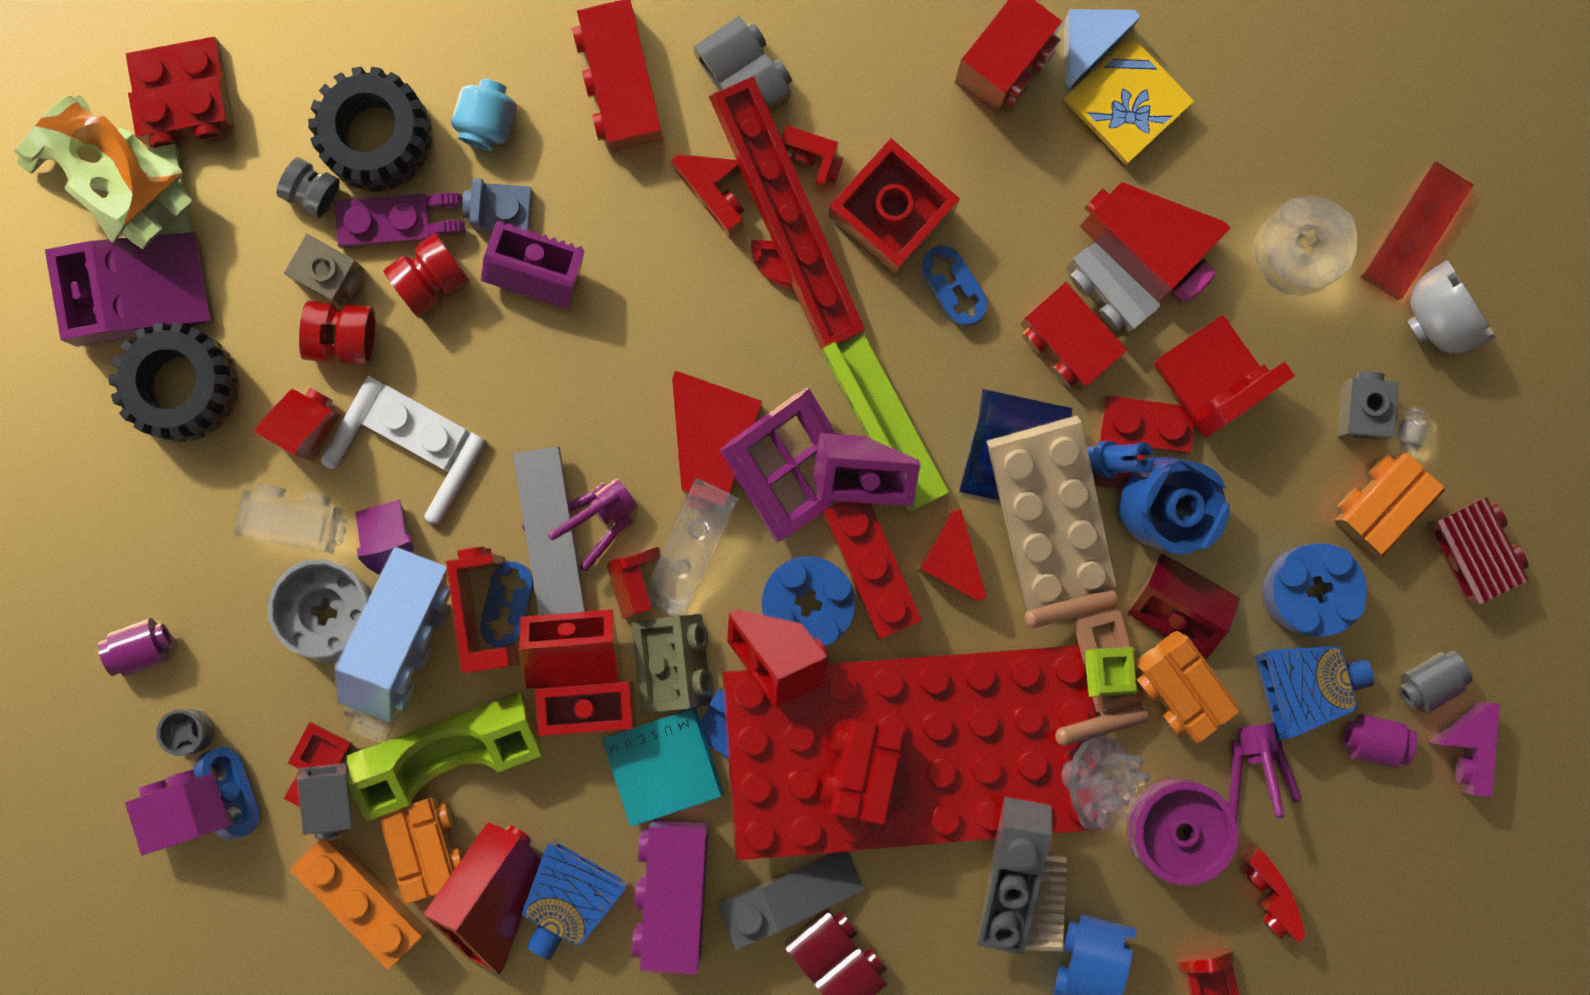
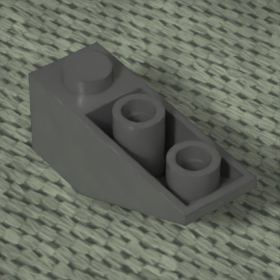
M1008 797L1004 798L994 844L977 946L1024 954L1052 836L1051 805Z

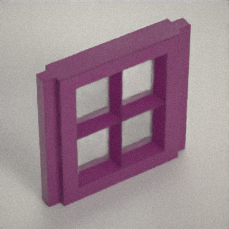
M805 388L790 397L727 442L719 450L776 542L789 537L837 502L821 500L813 475L820 433H837L810 388Z

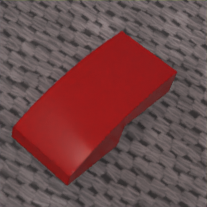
M1251 844L1239 858L1247 866L1242 872L1244 876L1261 893L1267 888L1270 890L1257 903L1267 913L1261 920L1279 939L1282 940L1288 935L1291 939L1300 943L1306 935L1292 892L1268 856L1261 848Z

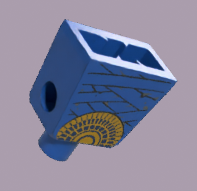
M1339 646L1276 649L1255 656L1272 722L1275 723L1278 741L1299 736L1357 710L1353 691L1374 685V675L1369 662L1361 660L1346 664Z
M553 839L548 843L523 909L522 915L538 924L526 947L547 960H551L562 939L579 947L622 895L629 882Z

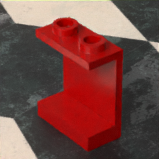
M485 546L457 550L458 559L446 560V568L462 673L520 665L517 647L481 651L469 571L498 567L505 563L504 557L493 554L491 548L485 549Z

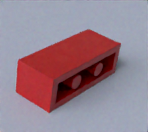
M619 0L576 10L580 25L572 26V32L578 54L587 53L590 69L582 70V75L588 97L597 96L600 112L592 114L598 141L607 139L610 151L614 152L664 140L631 0Z
M843 502L823 511L825 521L877 639L880 640L921 622V616L871 503Z

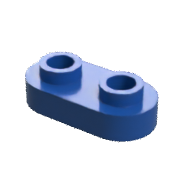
M217 747L201 754L193 767L196 778L210 774L211 767L217 771L218 779L214 782L219 785L217 791L222 794L220 800L225 803L223 810L229 811L233 816V823H230L229 827L215 831V833L226 840H235L252 833L259 822V809L240 757L233 750L226 747Z

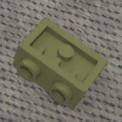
M681 615L632 621L641 713L708 706L711 703L713 679L707 665L706 647L708 645V633L703 625L702 615Z

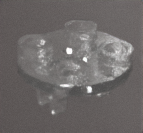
M1094 737L1084 742L1075 753L1073 761L1067 762L1062 771L1063 783L1070 791L1074 809L1079 815L1081 825L1085 829L1113 830L1124 824L1132 812L1137 795V787L1145 785L1151 780L1149 773L1137 770L1144 764V759L1140 756L1129 755L1126 748L1114 738Z

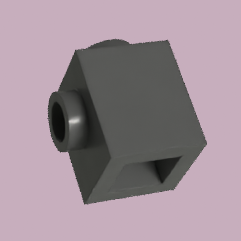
M1368 371L1356 372V378L1343 382L1341 384L1337 437L1377 441L1393 438L1395 436L1399 382L1384 381V373Z
M347 763L299 768L297 782L303 835L315 834L317 839H330L343 835V830L352 828L350 789L347 784Z

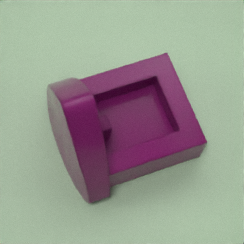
M400 499L355 512L360 541L357 555L358 559L368 569L381 575L394 547L413 554L412 536L408 533L405 510Z

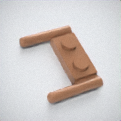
M1113 589L1027 611L1024 616L1025 623L1030 628H1037L1075 617L1076 622H1073L1085 671V650L1130 647L1121 610L1117 611L1116 608L1118 600ZM1137 684V694L1093 697L1096 712H1100L1101 716L1059 728L1055 734L1056 741L1061 746H1068L1146 723L1149 716L1147 709L1141 702V700H1144L1142 690Z

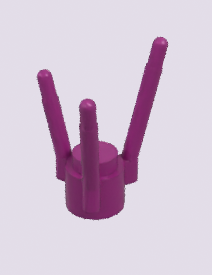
M617 478L607 485L602 483L591 492L569 501L570 512L587 504L590 506L548 534L550 540H556L594 515H597L604 525L613 521L614 524L581 563L580 568L582 571H587L617 535L633 523L628 514L637 509L638 506L628 490Z
M1275 723L1238 728L1239 740L1230 741L1233 759L1229 805L1232 807L1235 819L1237 821L1239 811L1243 755H1247L1248 764L1263 763L1275 816L1283 818L1282 799L1273 761L1276 760L1292 801L1298 803L1301 800V796L1283 750L1282 740H1277Z

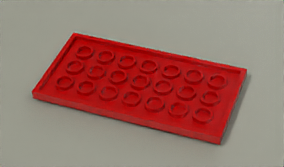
M1079 645L826 664L824 686L776 708L748 670L722 672L735 859L737 861L996 839L1005 797L1051 805L1052 834L1104 829L1097 737L1068 746L1058 744L1055 737L1056 731L1059 728L1095 718L1093 697H1089L1087 675ZM845 718L906 731L887 825L829 813L826 811L827 802L821 801L824 777L826 773L834 774L837 755L830 752L836 726L844 727Z

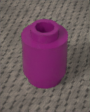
M148 618L111 632L107 635L106 640L98 643L102 664L111 676L117 674L128 676L168 660V650L173 649V641L169 630L163 623L158 625L153 618Z
M1359 714L1354 721L1347 723L1343 734V746L1348 748L1351 759L1397 768L1399 765L1408 766L1412 762L1417 747V734L1415 730L1407 729L1404 723Z

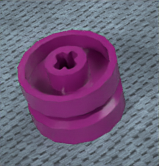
M1167 778L1150 784L1134 799L1127 814L1126 837L1132 854L1148 871L1176 885L1195 886L1214 879L1230 864L1237 849L1238 824L1232 807L1217 791L1189 779ZM1187 823L1188 826L1183 829L1186 837L1180 840L1176 836V829L1179 825Z

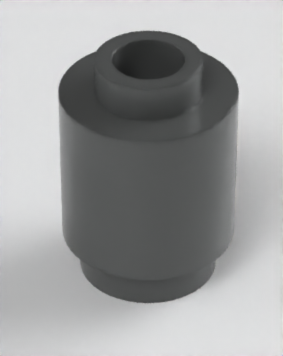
M1453 650L1446 654L1439 652L1401 675L1403 685L1399 687V692L1410 709L1414 711L1419 709L1421 712L1428 714L1465 692L1466 685L1471 683L1473 678L1468 665L1457 652Z

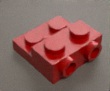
M215 36L125 53L132 92L128 93L134 132L135 137L145 145L149 144L150 148L177 144V139L194 136L196 140H210L222 136V130L234 128L220 45Z

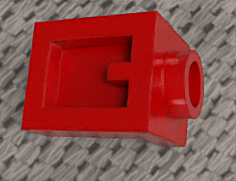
M786 125L781 139L790 160L807 167H812L813 162L820 163L821 166L815 181V190L824 192L827 181L836 183L844 157L837 155L838 142Z

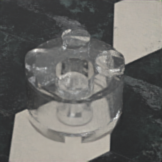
M1303 196L1291 199L1275 211L1260 227L1254 244V257L1257 266L1259 265L1268 283L1283 293L1304 296L1318 292L1341 278L1352 265L1357 251L1355 221L1350 213L1329 199L1318 196ZM1302 238L1308 240V246L1313 249L1308 255L1303 253L1304 245L1297 243Z

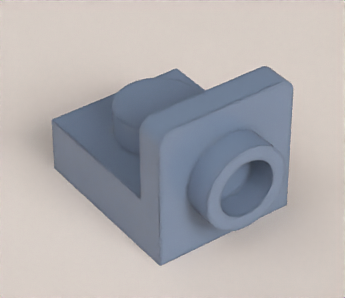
M473 178L472 190L464 191L463 217L469 218V224L475 231L493 232L496 222L501 220L504 225L511 223L513 228L520 226L522 231L526 229L530 231L533 190L531 186L486 184L483 179Z

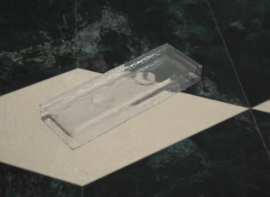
M698 478L694 481L647 585L646 591L651 606L672 616L686 615L739 498Z

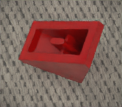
M959 509L949 513L918 570L973 601H979L987 597L962 510Z

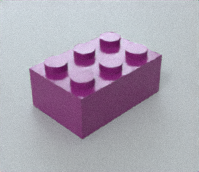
M654 819L649 825V830H643V833H640L638 862L647 863L646 876H640V880L637 881L635 910L644 911L643 923H637L632 943V958H641L640 971L698 973L702 952L709 822Z

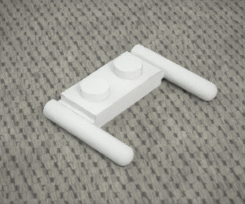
M368 375L322 455L321 462L327 468H336L361 424L449 472L424 516L428 524L438 526L442 523L487 441Z

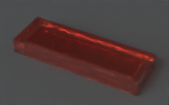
M1432 162L1360 277L1396 300L1403 299L1474 184L1439 162Z

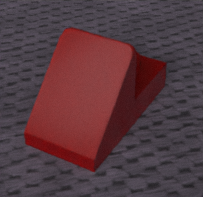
M677 154L671 159L673 170L730 239L743 228V219L739 215L744 212V209L728 189L722 194L719 191L720 188L742 172L737 160Z

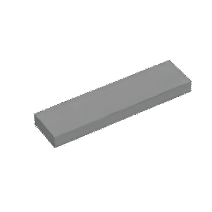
M560 447L514 453V466L538 615L586 612L573 529L556 540L548 538V534L571 518Z

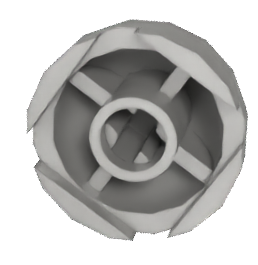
M1448 260L1431 269L1419 279L1412 290L1410 299L1411 308L1415 316L1407 320L1421 344L1430 339L1441 351L1451 354L1464 353L1480 347L1496 337Z

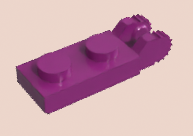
M421 193L334 201L338 247L341 249L422 242L434 232L438 237L465 234V222L446 220L430 224L429 210L454 209L463 206V196L461 193H439L429 196Z

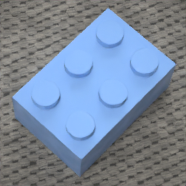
M394 547L335 668L338 703L389 723L397 709L405 710L414 689V685L410 684L412 675L416 668L419 670L425 668L433 648V644H430L429 640L434 628L440 631L443 629L451 610V605L447 603L450 597V588L447 585L446 566Z

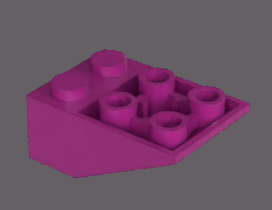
M195 232L158 235L143 250L128 238H118L114 242H111L109 239L93 240L45 249L61 341L81 347L136 336L135 332L143 327L153 330L154 323L164 322L172 325L173 322L192 326L212 322L197 234Z

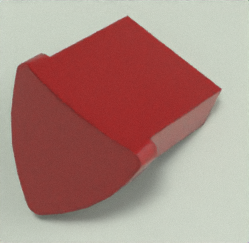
M659 547L612 559L607 563L606 566L622 619L652 610L640 566L662 560Z
M1208 950L1188 955L1178 960L1179 970L1185 973L1189 995H1239L1232 964L1235 961L1233 950Z

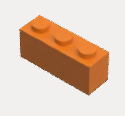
M339 837L320 839L289 870L387 970L396 965L430 931Z

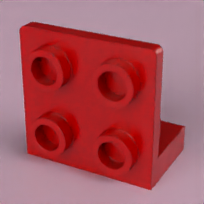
M1224 316L1218 317L1154 362V367L1205 438L1233 421L1295 377L1285 361L1270 371L1265 364L1260 366Z

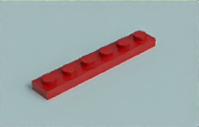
M754 76L708 96L820 349L823 350L824 347L834 342L838 344L865 331V327Z

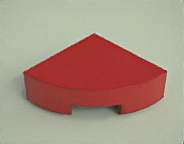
M751 239L753 260L760 273L774 285L793 290V286L773 241Z

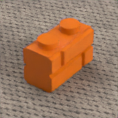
M1406 452L1397 454L1393 458L1389 454L1384 455L1368 472L1373 480L1362 491L1357 487L1352 489L1337 506L1342 513L1334 520L1335 524L1373 558L1384 557L1446 491L1441 483L1430 473L1426 472Z
M1172 632L1159 642L1155 648L1150 649L1135 661V667L1142 675L1136 679L1138 686L1151 702L1157 699L1161 701L1168 711L1162 715V718L1178 738L1185 734L1195 743L1201 742L1216 731L1218 726L1224 725L1239 713L1240 708L1189 637L1181 632Z
M433 796L413 802L410 806L379 817L404 904L437 895L464 857L460 848L453 849L448 831L454 830V822L448 804H440L438 796Z

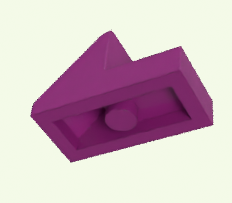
M1476 702L1429 741L1432 744L1464 747V754L1459 756L1456 764V780L1458 784H1461L1460 792L1486 797L1493 796L1500 704Z

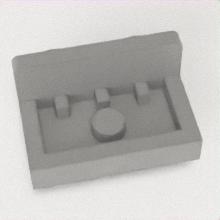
M1096 242L1091 247H1086L1067 266V269L1072 273L1069 277L1076 288L1085 296L1091 295L1102 308L1099 311L1105 321L1114 330L1118 331L1121 329L1126 336L1160 307V303Z

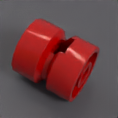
M435 232L415 248L416 258L412 260L410 257L402 255L383 269L392 286L417 318H420L439 304L438 292L454 293L470 282L466 273Z
M307 301L302 310L299 328L301 359L330 362L334 356H337L342 364L368 366L373 356L376 335L374 308L346 304L339 311L334 303ZM333 325H336L335 341H332Z

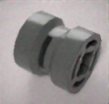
M296 157L282 174L277 186L276 195L290 204L294 202L302 204L306 213L319 219L332 205L339 190L340 180L328 172L317 173L314 171L311 163Z
M199 709L174 710L167 713L160 720L157 726L156 738L160 747L166 753L174 756L196 754L205 750L210 745L214 736V725L211 718Z

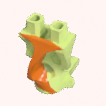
M80 94L75 98L69 95L55 104L35 124L26 138L14 150L19 156L17 164L30 174L36 171L46 160H54L59 163L69 179L64 189L93 214L111 242L116 241L123 234L143 250L163 229L147 213L153 206H156L173 222L192 203V199L177 183L183 174L179 167L148 151L133 133L122 128L117 130L105 116L90 113L86 100ZM81 147L94 148L99 152L101 159L97 163H88L77 155V150ZM91 188L106 191L108 195L106 198H101Z

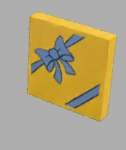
M1133 36L1127 39L1064 99L1070 108L1125 165H1128L1194 102Z

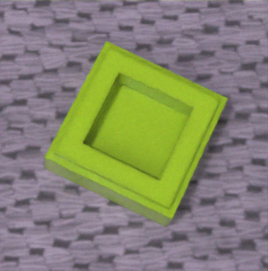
M1133 647L1085 650L1089 697L1138 693Z

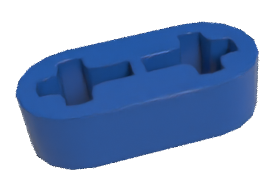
M944 245L931 248L925 254L921 263V274L925 283L947 318L953 324L959 327L976 325L982 319L987 309V300L984 292L955 249ZM938 256L942 261L950 259L953 262L949 269V274L954 283L949 285L941 273L934 276L930 272L935 264L934 257ZM958 288L965 299L974 297L977 300L973 308L974 316L969 317L966 312L960 314L955 312L954 308L958 305L959 301L953 290Z
M511 561L505 562L494 570L491 577L480 622V631L482 637L492 646L509 647L514 645L520 638V617L528 615L534 590L532 572L524 564ZM517 569L519 570L518 578L525 580V586L523 589H515L511 603L505 602L508 588L501 584V578L503 575L510 576L512 570ZM504 606L510 607L507 621L509 624L514 625L513 633L504 634L502 640L496 639L497 631L490 629V623L492 620H500Z

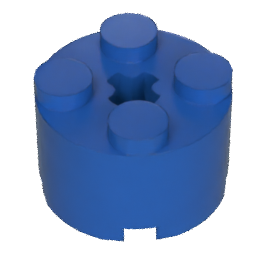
M1151 457L1145 459H1154L1152 469L1147 473L1132 472L1125 483L1121 502L1118 506V516L1125 523L1130 534L1144 545L1179 555L1190 554L1213 545L1223 533L1230 514L1229 503L1225 502L1223 488L1226 487L1219 474L1212 468L1197 462L1171 457Z
M1315 543L1294 547L1280 554L1265 576L1262 593L1265 607L1276 623L1300 636L1323 637L1344 631L1361 617L1365 609L1367 584L1360 565L1346 549L1330 544ZM1313 583L1320 584L1322 593H1319L1317 597H1308L1307 588L1312 587Z
M798 557L779 566L769 577L762 595L763 615L802 624L812 638L819 639L824 647L832 644L845 633L852 621L855 610L854 591L847 576L835 564L818 557ZM807 590L814 591L816 593L815 600L822 603L820 611L812 610L809 617H804L801 615V607L795 604V599L797 596L804 597Z
M1081 914L1079 922L1070 920L1064 942V950L1072 952L1068 968L1059 965L1053 995H1123L1133 950H1130L1131 946L1125 944V938L1135 939L1136 928Z

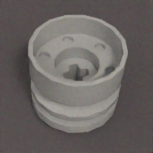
M326 559L306 560L287 569L275 582L268 599V621L276 638L290 651L320 663L339 662L372 592L366 583L343 565ZM328 603H330V607L338 611L336 618H329L325 626V621L318 618L319 610H326Z

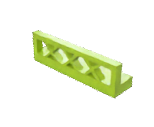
M861 332L838 345L834 342L824 347L822 356L865 436L920 461L921 465L913 506H903L907 514L909 515L948 494L947 487L864 333Z

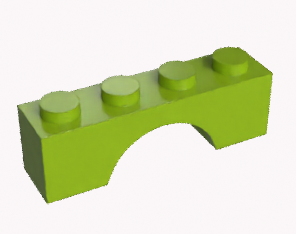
M522 691L347 755V784L365 822L410 806L415 795L425 784L451 769L465 765L480 764L489 766L499 773L542 757L538 728Z

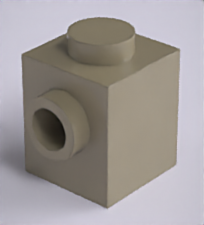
M306 233L284 274L293 281L341 306L345 298L352 299L358 291L363 276L359 273L363 267L351 257Z

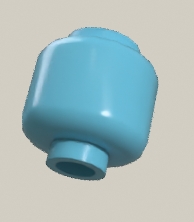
M481 79L479 85H467L460 90L451 119L453 128L459 133L458 140L485 150H493L494 145L503 144L508 140L517 112V105L511 97L505 94L507 90L505 85L493 80Z

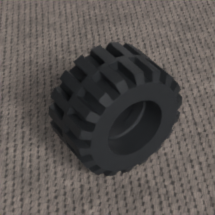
M372 66L370 73H366L362 67L351 68L353 76L347 78L343 72H340L333 76L337 84L330 88L325 83L319 90L324 96L322 101L313 100L310 108L315 113V118L308 119V129L314 134V137L310 138L313 148L319 153V158L342 181L346 180L351 186L359 189L363 185L370 191H380V185L385 184L392 189L399 186L397 181L399 178L404 176L407 180H410L416 175L412 168L416 164L421 167L427 159L423 154L424 149H430L432 139L428 135V131L432 130L431 121L426 115L427 110L409 84H405L393 72L386 75L382 68ZM373 107L392 111L395 116V128L391 138L385 145L370 152L355 151L349 146L347 140L348 128L357 114Z
M160 322L153 324V330H148L144 327L137 330L135 334L138 339L134 342L126 339L120 347L126 352L122 358L114 355L111 365L118 367L117 375H109V385L117 389L116 393L111 394V398L115 405L122 407L119 414L125 421L133 423V428L163 440L186 442L187 438L198 440L205 437L203 432L206 430L214 432L221 426L217 420L221 416L229 417L233 409L227 407L230 399L236 400L238 390L232 388V382L238 381L237 371L230 368L229 364L233 360L229 353L221 349L222 345L215 339L182 323L173 322L172 325ZM177 357L188 358L196 373L194 391L182 405L172 409H165L159 405L154 395L153 383L155 375L159 368L167 361Z

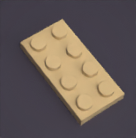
M1078 416L988 440V450L1021 592L1027 610L1116 587L1082 422Z

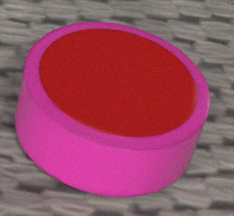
M1203 259L1172 289V292L1183 303H1187L1210 284L1216 276V270L1206 259Z

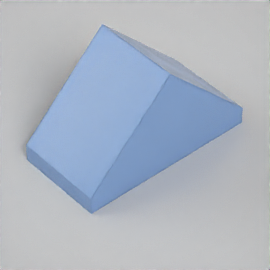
M1069 9L1064 21V84L1072 90L1134 29L1141 16L1135 10Z

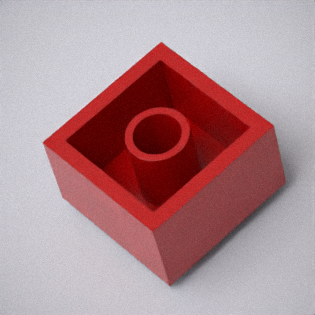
M1008 0L961 59L955 83L995 114H998L1005 104L1013 108L1029 87L1027 85L1033 78L1031 71L1035 69L1038 73H1041L1055 55V49L1062 40L1056 36L1062 20L1036 0Z
M890 138L829 205L828 216L896 276L956 210L960 198L896 141Z

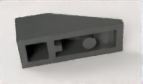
M849 851L834 852L720 899L718 909L734 948L737 950L864 891V887Z

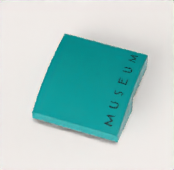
M696 708L602 738L630 827L725 795Z

